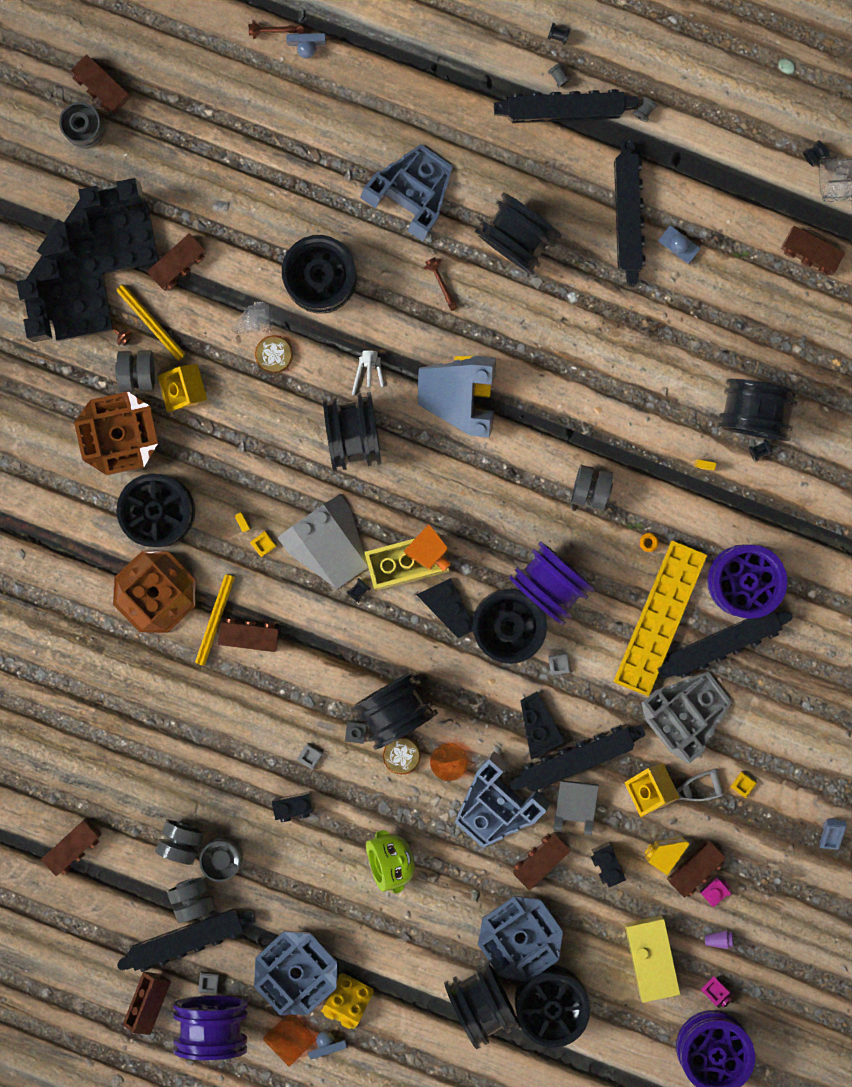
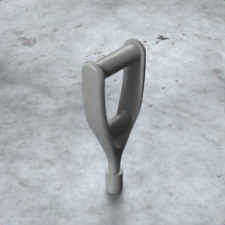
M715 768L699 773L684 782L676 789L678 795L683 789L684 796L679 795L680 798L677 800L706 801L724 796L725 792H723L717 773L718 769ZM710 774L716 794L693 798L689 783Z

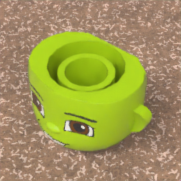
M379 830L375 833L374 838L366 842L367 856L374 880L380 891L386 892L391 890L392 893L397 894L404 889L405 884L414 875V856L404 838L396 834H390L385 830Z

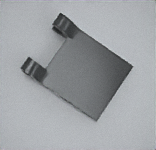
M560 780L553 824L554 831L561 832L563 820L584 822V835H592L598 784Z

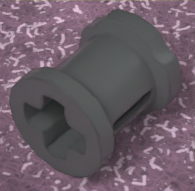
M559 62L547 72L555 79L558 88L572 79L563 69L562 62Z
M643 97L641 99L642 103L637 111L633 112V115L647 123L649 120L648 116L653 109H656L657 104L649 98Z

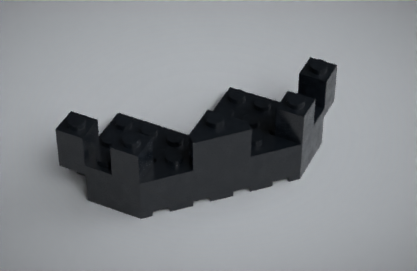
M136 178L116 181L117 187L101 190L98 186L78 189L80 199L64 223L59 219L56 221L36 251L41 257L27 278L16 281L19 300L26 305L28 319H23L26 337L30 341L39 342L53 339L50 326L52 323L56 341L58 342L113 331L103 274L153 265L159 261L149 207L129 208L131 205L145 203L141 183Z

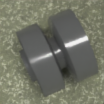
M75 102L68 105L60 115V130L72 145L88 149L96 146L102 140L105 132L104 122L91 105L84 102Z
M139 350L137 361H134L132 351H118L115 373L120 392L134 391L135 381H138L140 391H154L155 365L152 350Z
M580 465L573 488L571 504L583 507L587 498L590 497V508L603 512L606 502L609 501L611 496L613 472L600 469L596 479H594L593 467Z
M166 820L162 834L170 839H159L155 852L166 859L193 865L197 851L189 845L199 846L204 832L192 824L183 821Z
M229 837L214 838L205 846L200 855L199 864L203 874L216 882H224L231 879L242 864V849L235 840Z
M205 877L182 881L166 891L171 904L182 902V905L174 910L178 923L195 919L216 908L212 896L200 897L201 894L209 889Z

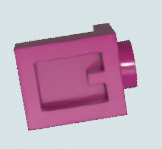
M716 877L700 893L714 907L724 897L731 895L729 891L731 887L724 879L720 881Z
M714 976L701 989L718 1008L726 1007L732 1001L731 997L733 994Z

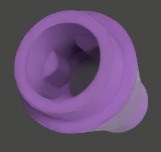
M725 930L705 935L706 946L723 949L733 947L732 932Z

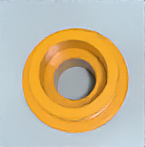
M652 533L643 534L639 540L641 549L646 552L656 550L659 544L657 536ZM647 539L652 540L651 546L645 544Z

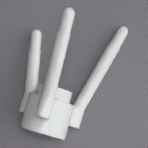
M363 351L362 357H359V366L352 390L353 396L356 394L363 364L367 368V387H371L372 368H375V364L380 385L384 387L380 365L381 358L378 357L377 351Z

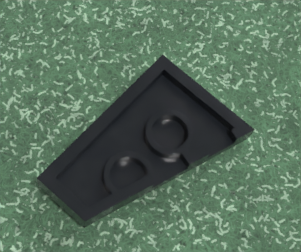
M451 578L416 594L457 638L473 631L472 622Z
M537 691L520 700L531 760L565 742Z

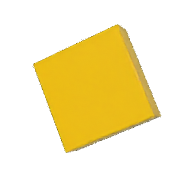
M696 459L694 467L713 471L715 470L716 463Z
M242 512L236 514L235 518L242 532L251 530Z
M266 531L250 542L261 558L277 546Z
M740 771L730 787L747 798L757 782Z

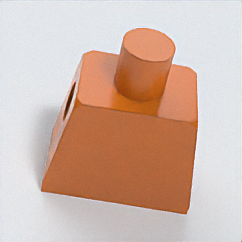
M429 524L404 550L406 556L428 570L437 565L444 572L452 564L444 557L449 551L447 546Z

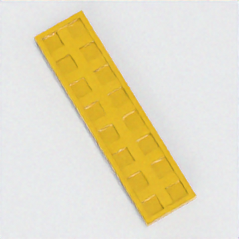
M671 540L614 677V683L649 697L659 673L657 668L663 664L706 560V554Z

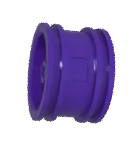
M735 545L722 551L713 560L707 576L708 591L715 604L724 612L747 619L760 618L771 613L782 602L787 589V573L781 560L771 550L757 545ZM751 554L758 556L757 565L748 562ZM731 562L738 564V570L734 573L729 569ZM764 572L770 574V580L766 583L761 579V575ZM747 578H749L750 582L744 584V581H746ZM727 580L729 591L723 592L721 582ZM764 592L767 598L760 603L756 599ZM743 594L746 599L743 605H739L736 601L737 596Z
M718 1010L698 1012L691 1016L678 1032L676 1039L677 1057L687 1078L695 1087H741L748 1081L755 1065V1050L748 1034L734 1017ZM716 1029H722L723 1032L720 1036H713ZM701 1034L702 1037L695 1043L694 1040ZM740 1039L741 1045L733 1049L731 1041ZM701 1055L702 1060L700 1062L694 1063L692 1061L694 1056ZM734 1060V1066L726 1067L727 1061ZM707 1071L717 1072L716 1075H707Z

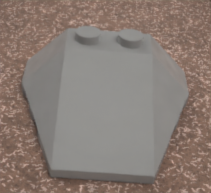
M341 494L317 508L278 537L291 556L336 589L368 568L352 511Z
M706 672L656 690L641 703L647 723L667 749L690 764L704 752L707 742L713 736L715 728L724 717L731 704V700L712 675Z

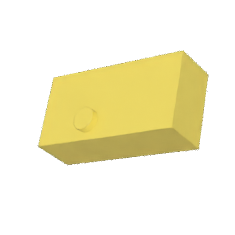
M414 539L365 552L375 591L447 573L449 568L443 572L435 565L431 570H428L406 556L404 550Z
M662 915L624 923L642 1003L680 995L665 921Z

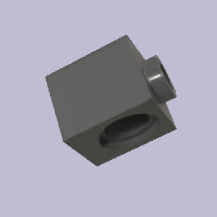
M347 721L345 742L364 744L367 723Z

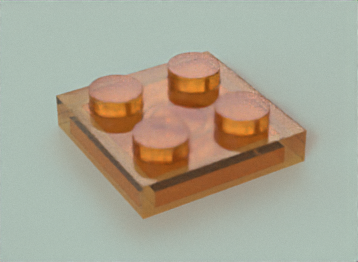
M288 1014L263 1037V1041L290 1067L316 1042V1037L295 1015Z

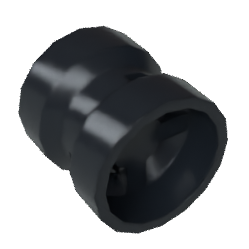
M818 140L813 144L812 148H807L803 151V156L812 167H815L819 164V160L826 159L830 156V153L826 146Z

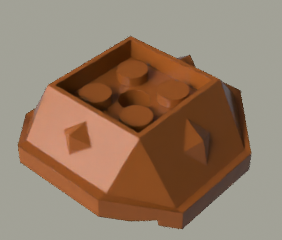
M129 392L91 399L74 422L82 460L105 475L146 467L159 445L151 406ZM120 428L123 431V435L120 439H115L114 431Z
M142 551L115 576L113 605L139 632L168 633L196 607V579L170 551ZM153 586L159 590V594L155 598L149 594V590Z

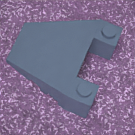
M421 144L402 156L395 163L389 164L384 170L375 173L364 187L360 198L376 209L387 195L415 215L407 231L421 241H424L438 219L453 166Z
M473 356L470 359L461 361L459 359L451 363H440L419 368L418 405L470 436L489 438L493 429L494 411L474 409L475 383L492 385L496 373V358Z
M495 751L489 755L476 772L455 820V823L482 848L503 839L511 833L519 831L521 828L534 824L547 811L551 803L538 790L524 802L501 782L498 777L504 772L508 763Z

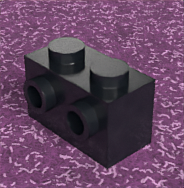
M311 791L272 800L275 820H280V822L291 821V817L299 816V819L311 816L310 813L314 812Z
M609 842L591 849L594 855L590 857L594 866H599L601 873L598 875L602 884L606 883L610 888L626 881Z

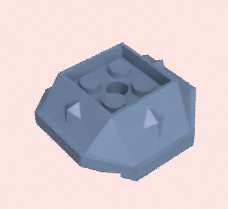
M513 896L482 918L478 946L499 976L527 982L559 960L563 930L541 899ZM519 932L525 934V938L522 941L515 939V935Z
M284 930L256 956L254 987L279 1015H308L336 989L337 960L312 933ZM297 967L302 973L299 976H295L292 974L291 969Z

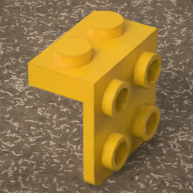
M341 973L337 979L336 989L329 995L321 1012L324 1013L325 1017L341 1022L342 1026L355 1029L367 1008L374 990L358 980Z

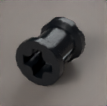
M553 22L547 39L550 40L552 38L566 45L571 28L565 29L556 26V23Z
M767 439L763 440V443L748 447L754 462H758V459L766 455H773L772 448Z
M358 578L357 583L351 590H347L346 593L359 603L360 598L366 591H370L371 588Z

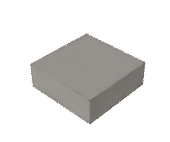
M567 653L548 656L551 675L570 673Z
M307 743L297 760L313 770L323 753Z
M201 972L198 992L218 994L220 974Z

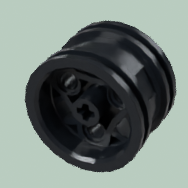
M726 379V384L729 385V388L724 389L727 399L724 413L719 415V418L723 420L722 423H718V428L765 439L791 440L788 431H792L793 427L789 424L792 409L798 404L794 399L799 397V391L759 381Z

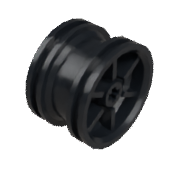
M503 192L501 194L503 200H497L495 203L499 209L489 223L482 221L480 223L482 226L481 230L476 229L474 233L519 268L534 275L536 273L533 270L534 267L539 268L541 266V263L538 261L540 254L548 245L555 247L556 242L554 240L556 238L560 239L562 235L533 210Z
M311 235L302 238L288 250L282 264L284 287L291 299L300 308L308 312L326 314L336 311L350 300L355 291L357 272L353 257L349 250L333 237ZM329 254L331 257L329 260H324L323 255ZM307 256L311 257V262L305 263L304 258ZM338 268L343 271L340 276L335 274V270ZM319 271H322V274H325V276L322 277V280H318V277L315 278V276L318 275ZM299 274L304 275L303 281L297 280ZM333 286L335 293L330 294L328 288ZM311 289L316 290L314 297L309 295Z
M367 392L366 397H362L361 393L357 394V400L352 402L339 403L337 397H332L331 402H328L327 398L323 399L327 440L334 472L338 471L337 467L347 470L348 463L363 460L367 462L368 467L372 466V462L382 465L371 392Z
M150 473L133 479L124 487L117 501L116 514L122 531L129 539L145 547H165L179 542L187 535L192 528L196 509L194 499L183 483L167 475ZM163 490L168 491L169 494L167 497L162 496L161 493ZM143 491L149 492L148 498L142 496ZM158 506L159 514L152 515L151 508ZM174 506L179 508L176 514L172 512ZM135 508L140 509L139 515H134L133 510ZM165 523L170 525V529L167 531L163 529ZM146 524L151 526V530L148 532L144 531Z
M502 589L490 593L477 606L472 622L473 635L478 646L491 659L507 664L520 663L531 658L542 647L547 633V620L544 611L522 591ZM507 603L513 604L512 610L506 609ZM491 612L496 613L494 620L489 618ZM524 613H529L530 617L528 620L523 619L522 615ZM507 620L514 622V625H512L513 629L510 631L508 628L504 629ZM490 632L496 633L494 639L489 638ZM524 632L529 633L528 639H523L522 634ZM508 641L512 642L513 644L512 648L510 649L505 647V644Z
M414 671L392 681L351 707L352 711L356 710L358 713L355 716L356 719H365L370 727L372 735L368 739L370 742H375V745H373L374 750L396 741L438 714L436 709H431V706H433L432 701L424 702L416 688L421 682L419 679L414 680L413 676L416 675Z
M488 960L484 962L485 966L482 968L480 965L475 966V975L463 981L455 976L452 983L448 980L444 982L445 989L458 1019L476 1050L481 1048L480 1043L482 1042L485 1045L489 1044L488 1037L502 1029L509 1034L512 1032V1027L520 1028L509 998Z
M551 965L527 982L520 981L517 986L514 1004L518 1024L522 1032L531 1041L544 1047L558 1048L574 1042L582 1035L590 1019V1004L581 980L572 971L559 965ZM553 984L554 989L548 990L547 985ZM570 992L572 996L567 999L564 997V994ZM534 994L538 995L536 1001L531 1000V996ZM551 1004H554L556 1007L554 1011H550ZM567 1011H571L573 1013L572 1018L566 1017ZM535 1013L539 1014L540 1018L537 1021L532 1019V1016ZM551 1022L557 1023V1027L555 1029L550 1028Z

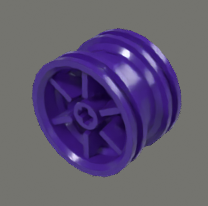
M540 541L538 543L540 548L532 550L535 558L525 569L517 567L515 569L517 574L515 576L511 574L508 578L537 606L564 626L566 624L564 619L572 617V614L569 612L572 605L580 597L587 600L589 598L587 593L589 591L594 592L596 589L564 559Z
M222 995L194 996L175 1001L173 1008L176 1011L173 1013V1018L180 1022V1034L176 1035L173 1039V1043L176 1045L173 1048V1053L178 1057L192 1060H223L246 1054L247 1036L241 1033V1020L248 1016V1012L245 1010L248 1002L242 998Z

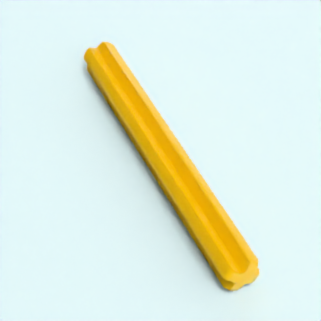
M124 284L120 285L117 288L120 296L178 361L185 356L184 351Z
M224 575L195 661L196 664L202 666L206 664L235 579L232 575Z

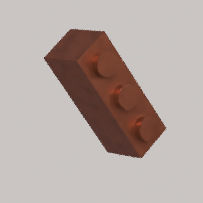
M87 54L71 69L74 75L72 79L80 86L84 84L88 88L86 92L93 99L97 97L102 102L100 104L101 107L107 112L111 110L116 114L131 98Z
M796 226L791 228L781 247L784 250V254L788 257H797L801 259L802 264L808 267L814 266L818 268L819 273L826 276L829 274L833 275L846 253Z
M189 233L152 266L147 273L164 291L166 289L171 290L177 284L176 280L179 277H185L189 274L191 266L195 263L199 264L205 259L204 255L207 252Z
M226 618V622L222 621L220 625L218 645L276 652L279 629L275 628V624L264 623L263 627L256 626V622L245 621V624H239L236 619Z
M85 818L40 860L55 876L59 873L64 875L72 868L69 865L72 861L78 862L86 855L83 852L88 847L92 849L100 842L97 838L101 834Z
M555 832L551 835L550 833L546 834L541 839L542 844L537 848L534 846L527 853L528 857L524 861L519 860L513 867L515 869L513 875L529 891L571 851Z
M707 840L666 879L684 898L686 896L690 897L696 892V887L700 883L704 884L711 877L710 874L714 870H719L725 864L724 860L726 858Z
M143 971L122 1025L132 1033L151 1035L171 981L161 974Z

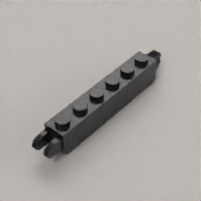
M618 89L608 90V93L591 90L585 94H581L580 91H571L569 94L563 95L561 92H551L550 95L532 93L531 96H523V94L517 93L512 94V97H508V100L495 102L494 116L508 117L512 124L620 119L624 111L635 110L638 107L639 99L636 96H624V92H619Z
M632 140L621 142L620 154L614 161L617 267L619 271L626 273V284L629 287L637 284L639 272L646 265L645 255H642V248L645 247V236H641V228H644V217H641L640 209L644 208L643 197L640 198V190H643V179L639 178V171H642V159H639L638 154H636L634 141Z
M772 611L760 618L745 619L669 653L668 661L657 668L661 679L671 676L685 678L691 675V671L696 668L699 670L705 669L714 660H716V663L723 661L727 658L726 655L732 652L735 655L743 652V647L751 645L753 647L762 643L761 639L765 637L769 639L779 635V631L783 630L782 625L792 621L793 614L790 611H782L777 614Z
M621 724L614 726L609 733L604 734V732H600L594 735V739L588 742L586 739L575 743L576 747L571 749L568 747L558 750L557 755L551 757V754L541 757V761L538 763L529 762L523 765V769L520 770L521 774L510 780V787L513 790H518L527 786L528 790L532 792L633 750L634 742L644 737L645 731L641 724L631 727H622Z
M232 908L132 945L128 955L119 960L117 964L118 969L125 971V969L134 968V971H147L152 968L151 965L156 963L160 966L168 963L170 958L176 957L180 959L187 956L189 951H202L208 944L212 943L215 946L223 943L225 938H237L242 935L241 932L246 927L256 922V917L253 910L239 913L238 910Z

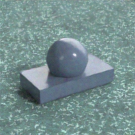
M324 33L286 35L287 45L297 46V52L302 58L308 59L314 56L316 52L315 45H326Z
M669 226L658 240L660 244L686 264H689L700 250L698 246L672 226Z
M828 818L823 823L820 848L839 850L847 827L846 821Z
M322 1031L316 1038V1044L320 1049L308 1052L312 1060L348 1048L347 1040L335 1043V1037L331 1032Z

